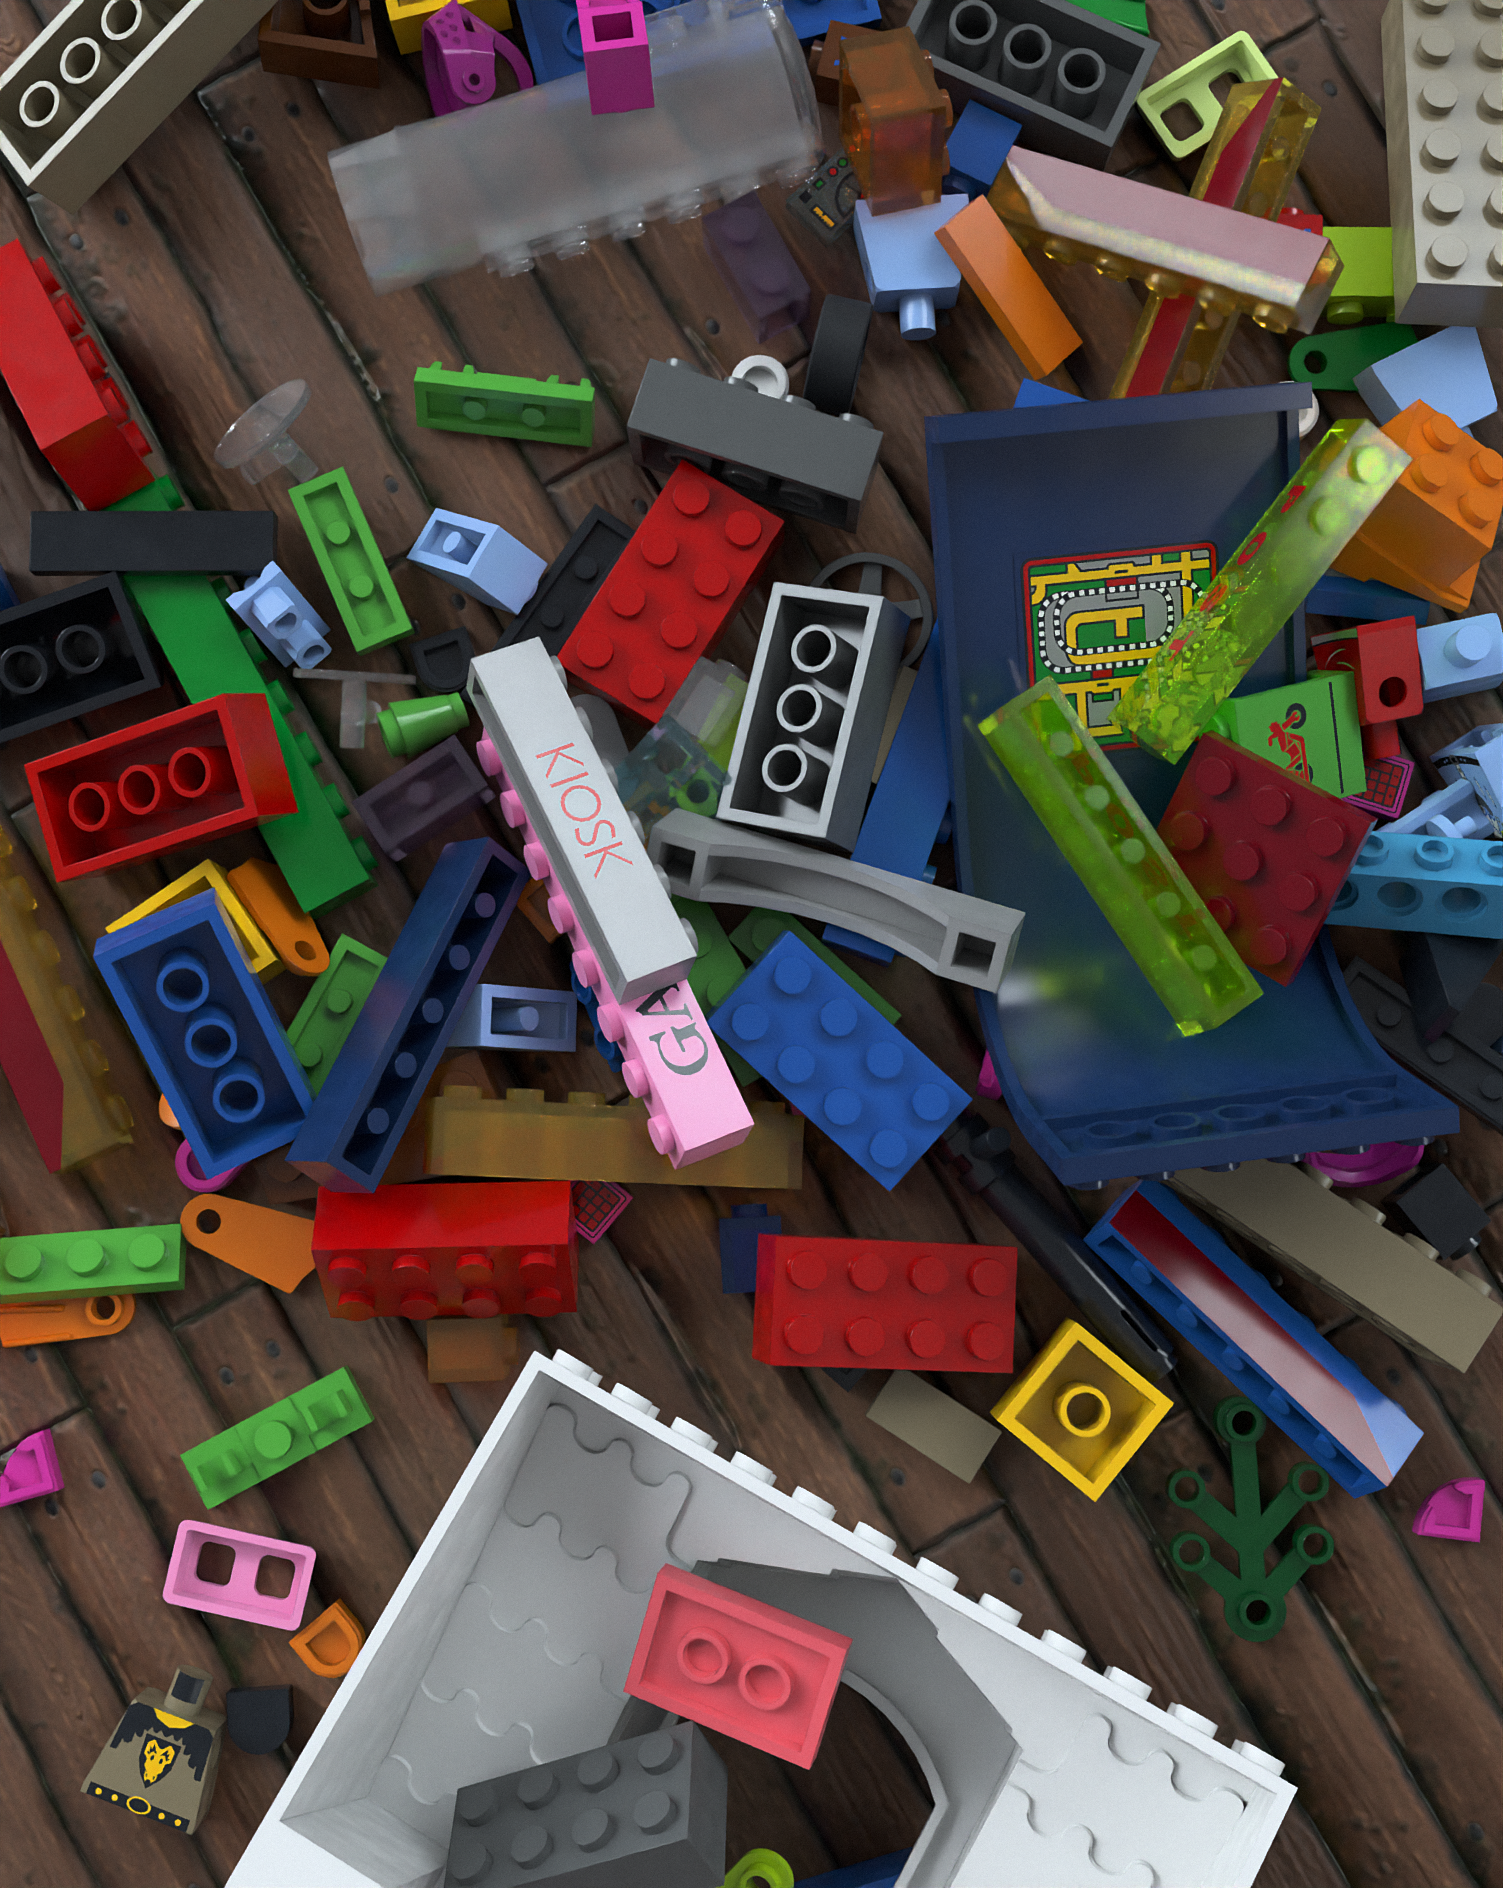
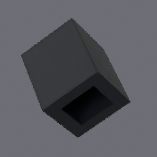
M1425 1163L1380 1201L1406 1233L1420 1238L1440 1253L1437 1257L1439 1260H1446L1450 1257L1452 1261H1455L1468 1254L1482 1240L1478 1232L1491 1222V1219L1444 1163Z

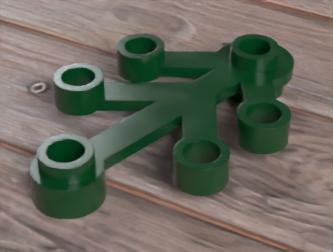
M1230 1395L1220 1400L1216 1405L1212 1421L1216 1433L1222 1439L1229 1442L1234 1515L1206 1491L1203 1479L1188 1468L1173 1470L1166 1478L1165 1491L1172 1502L1179 1507L1191 1509L1237 1551L1239 1578L1210 1556L1208 1543L1194 1531L1185 1530L1177 1533L1170 1542L1169 1552L1172 1560L1180 1568L1198 1574L1224 1598V1618L1227 1625L1236 1635L1247 1641L1262 1642L1274 1637L1282 1629L1287 1614L1284 1596L1311 1564L1319 1565L1325 1563L1334 1552V1541L1328 1531L1316 1524H1304L1293 1535V1547L1265 1575L1264 1551L1307 1501H1317L1326 1495L1329 1489V1477L1322 1467L1313 1462L1301 1461L1296 1463L1288 1473V1482L1261 1512L1256 1442L1265 1432L1266 1416L1248 1397ZM1240 1411H1248L1252 1417V1425L1244 1433H1236L1232 1427V1419ZM1307 1470H1314L1318 1477L1317 1486L1312 1491L1302 1492L1298 1484L1300 1475ZM1183 1477H1191L1195 1482V1492L1187 1499H1180L1175 1494V1485ZM1312 1533H1319L1323 1540L1321 1550L1313 1555L1306 1554L1303 1548L1305 1538ZM1188 1540H1195L1199 1543L1200 1547L1198 1557L1190 1562L1181 1560L1179 1555L1181 1545ZM1254 1600H1262L1266 1605V1613L1258 1621H1250L1246 1616L1247 1606Z

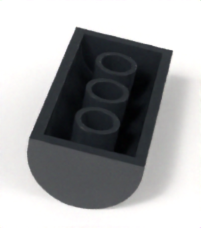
M117 571L0 611V743L164 685L163 666L149 623L126 579Z

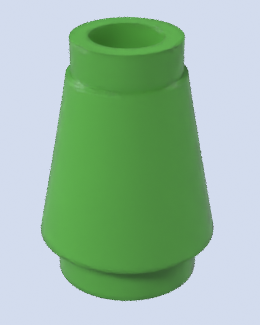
M458 692L450 695L445 694L389 702V709L376 713L381 735L392 759L402 755H406L407 759H410L458 732L459 729L470 726L465 706Z

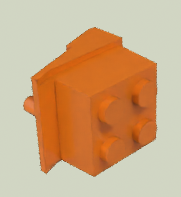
M1418 399L1375 432L1365 427L1330 457L1303 540V556L1362 582L1374 578L1447 609L1462 613L1469 606L1481 558L1492 550L1503 508V458L1495 450L1486 448L1457 427L1450 417L1438 413L1421 399Z

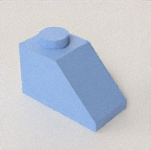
M439 508L435 509L406 557L415 565L484 604L516 615L519 614L523 605L535 594L538 580L548 563L499 525Z
M476 984L446 1048L477 1049L483 1051L576 1052L577 997L572 991Z

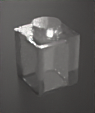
M700 656L662 715L663 732L714 762L740 721L749 685L746 683L748 679L746 674L735 665L723 659H717L713 663Z

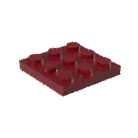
M1211 730L1202 734L1129 886L1126 896L1196 935L1176 904L1180 903L1186 913L1198 909L1204 919L1193 923L1200 933L1196 935L1197 937L1286 987L1296 978L1378 819ZM1153 852L1161 855L1174 875V881L1170 882L1163 876L1166 883L1162 882L1152 870L1147 857H1153L1167 871L1165 865L1158 861ZM1154 865L1156 871L1158 873H1161L1159 869Z

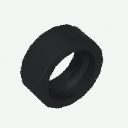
M832 294L826 295L813 342L803 399L813 403L816 406V410L838 415L850 413L867 343L873 304Z

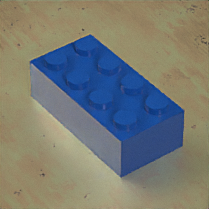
M215 887L96 939L93 958L207 1180L295 1140L317 1095Z
M783 930L704 1016L709 1028L889 1192L973 1100L790 930Z

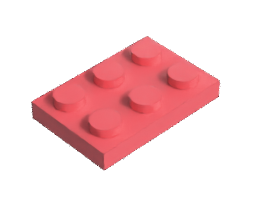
M665 1563L657 1573L623 1692L810 1770L817 1757L853 1639Z

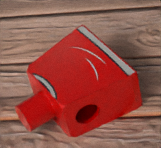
M1414 615L1310 636L1318 670L1354 671L1359 725L1365 760L1402 754L1396 719L1422 714L1424 708Z

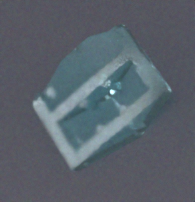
M667 713L614 770L619 786L617 795L625 811H633L638 817L645 836L643 847L646 853L652 826L675 808L719 820L716 818L727 774V770Z

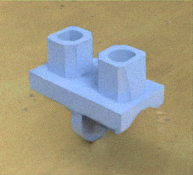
M274 561L264 567L260 577L252 576L245 581V589L243 591L234 592L226 599L230 606L285 668L295 661L304 672L310 671L330 654L332 648L322 637L331 629Z
M1462 778L1443 791H1435L1423 799L1420 806L1394 823L1388 822L1376 830L1377 832L1483 840L1495 832L1491 822L1478 805L1471 781Z

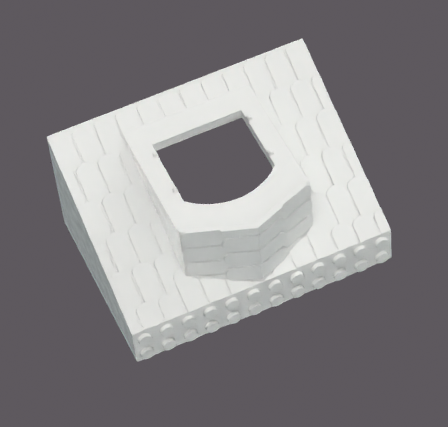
M558 1349L553 1359L550 1360L534 1351L224 1887L444 1888L458 1788L675 1726L680 1715L623 1692L657 1573L665 1563L853 1639L840 1681L871 1701L903 1735L917 1757L935 1802V1806L893 1888H1251L1298 1788L1280 1778L1285 1764L1247 1742L1243 1743L1235 1739L1231 1749L1213 1740L1218 1725L1181 1704L1177 1705L1173 1702L1170 1703L1167 1712H1164L1147 1702L1152 1688L1114 1666H1107L1103 1676L1081 1664L1087 1651L1049 1629L1044 1631L1040 1640L1017 1627L1023 1614L986 1593L982 1595L978 1604L953 1591L959 1578L923 1557L919 1560L916 1568L911 1567L892 1556L897 1545L894 1540L860 1521L853 1533L832 1521L837 1510L823 1499L797 1486L792 1497L787 1496L772 1487L777 1476L772 1474L773 1471L738 1451H736L731 1462H728L713 1453L718 1442L697 1427L676 1417L669 1428L655 1420L660 1409L653 1406L652 1402L619 1383H616L611 1394L597 1386L603 1377L571 1355Z

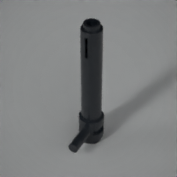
M965 1108L934 1142L936 1148L933 1150V1153L944 1165L951 1163L960 1173L957 1178L960 1184L971 1196L978 1194L1126 1364L1142 1377L1145 1376L1150 1383L1161 1379L1178 1362V1358L1172 1352L1175 1345L1015 1164L1016 1154L1009 1148L1011 1143L1009 1132L1002 1127H994L987 1131L990 1125L981 1114L977 1112L973 1115Z

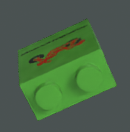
M1311 670L1306 672L1307 681L1239 698L1206 696L1197 699L1199 738H1201L1203 733L1212 730L1338 798L1367 791L1354 671Z

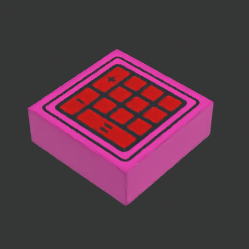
M1362 746L1367 791L1340 799L1372 816L1393 822L1399 818L1415 762L1396 756L1365 760Z
M568 1180L571 1182L577 1231L594 1245L634 1197L617 1182Z

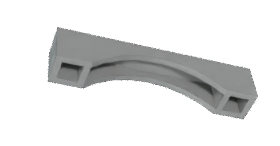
M679 808L672 810L655 823L651 829L647 855L652 865L659 864L663 868L670 883L671 893L700 902H720L763 907L827 922L885 944L917 961L935 975L997 993L1011 970L1026 915L1025 912Z

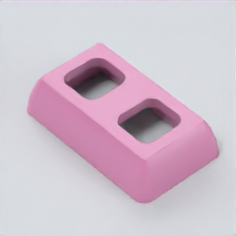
M184 1520L178 1527L163 1590V1598L170 1604L293 1631L300 1626L315 1564L316 1551L311 1546L196 1520ZM205 1542L227 1545L235 1550L236 1557L228 1584L220 1585L198 1578L196 1570L201 1549ZM266 1555L289 1559L295 1564L290 1594L286 1598L261 1594L256 1589L261 1560Z

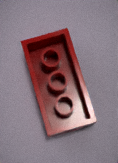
M17 238L0 247V370L41 452L88 511H100L155 481L144 458L152 454L153 450L136 421L132 420L126 423L129 420L126 411L131 408L113 377L103 379L107 375L104 368L108 367V363L90 334L84 337L81 336L80 333L84 332L82 326L87 323L73 298L68 292L60 296L56 294L62 287L46 259L40 256L32 260Z
M682 459L557 655L564 668L567 681L590 695L602 698L615 711L656 736L661 737L782 545L785 521Z
M223 693L24 764L57 883L104 877L298 813L265 693Z
M570 1181L378 1185L374 1193L331 1192L324 1186H319L311 1252L330 1318L366 1321L372 1317L405 1316L413 1320H426L440 1315H468L473 1318L485 1319L497 1314L529 1313L537 1317H551L558 1313L577 1312L579 1244Z
M758 1233L752 1359L773 1366L1013 1373L1018 1247L987 1243Z

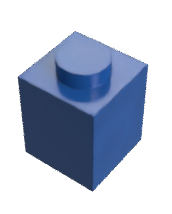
M970 99L938 158L933 185L941 188L944 195L968 194L969 202L983 194L989 203L1011 162L1007 155L1012 145L1018 146L1023 125Z

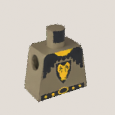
M179 1665L168 1693L157 1688L147 1687L136 1696L84 1780L80 1791L192 1835L206 1819L210 1810L227 1729L226 1716L203 1707L213 1681V1676L205 1670L194 1666Z

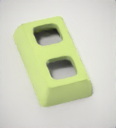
M1238 31L1143 90L1137 99V108L1169 157L1173 161H1180L1243 122L1278 76L1249 34L1245 31ZM1228 72L1236 74L1250 94L1248 101L1231 111L1224 110L1209 89L1211 82ZM1281 83L1275 101L1284 93L1283 83ZM1180 102L1188 104L1202 124V129L1184 141L1176 140L1160 117L1163 112Z

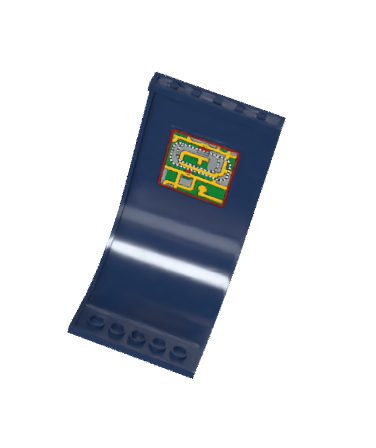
M1285 382L924 416L957 891L1026 913L1011 970L997 993L974 986L973 991L992 1065L1016 1124L1029 1144L1061 1183L1075 1189H1100L1109 1184V1179L1131 1176L1145 1181H1161L1172 1178L1176 1170L1199 1167L1210 1172H1228L1238 1169L1240 1162L1266 1159L1274 1163H1295L1303 1160L1306 1157L1305 1153L1325 1150L1345 1155L1361 1154L1370 1149V1144L1393 1141L1406 1146H1421L1432 1143L1434 1136L1460 1133L1459 1106L1391 1059L1367 1028L1347 988L1327 924H1323L1296 978L1285 987L1126 896L1129 886L1200 741L1198 735L1199 712L1197 699L1206 696L1239 698L1307 681L1301 495L1286 512L1281 513V509L1290 498V495L1287 494L1294 485L1301 486L1299 409L1313 408L1312 382ZM1293 496L1289 503H1291L1296 496ZM1266 532L1267 536L1256 553L1246 563L1238 565V558L1247 545L1258 534ZM1254 542L1245 554H1251L1258 546V542ZM1222 583L1216 593L1223 586L1227 585V589L1219 601L1209 611L1207 609L1210 605L1200 612V607L1209 594L1219 584ZM1216 593L1212 594L1207 602H1209ZM1194 631L1173 660L1168 661L1176 651L1168 649L1175 639L1184 641L1189 633ZM1089 748L1096 757L1092 763L1100 774V782H1096L1090 777L1077 757ZM1088 763L1087 767L1093 772L1091 765ZM1119 799L1123 801L1134 813L1140 825V832L1138 834L1130 833L1119 821L1113 809L1114 800ZM1126 810L1120 811L1122 819L1127 824H1131L1133 822L1131 815Z

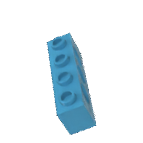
M1372 831L1324 924L1503 939V841Z

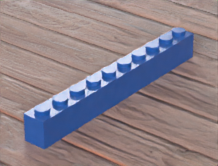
M1024 378L1013 408L1089 400ZM938 617L859 833L854 853H852L850 860L932 884L937 871V867L927 864L933 844L936 842L946 845L952 829L951 809L947 808L950 793ZM827 923L821 939L825 946L886 968L891 964L894 955L906 957V955L885 944Z

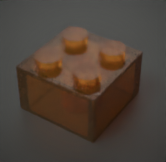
M910 26L839 40V140L872 217L941 202L942 176L948 175L950 172L949 152L944 140L945 128L952 126L953 111L947 90H939L934 80V67L929 51L927 49L920 50Z

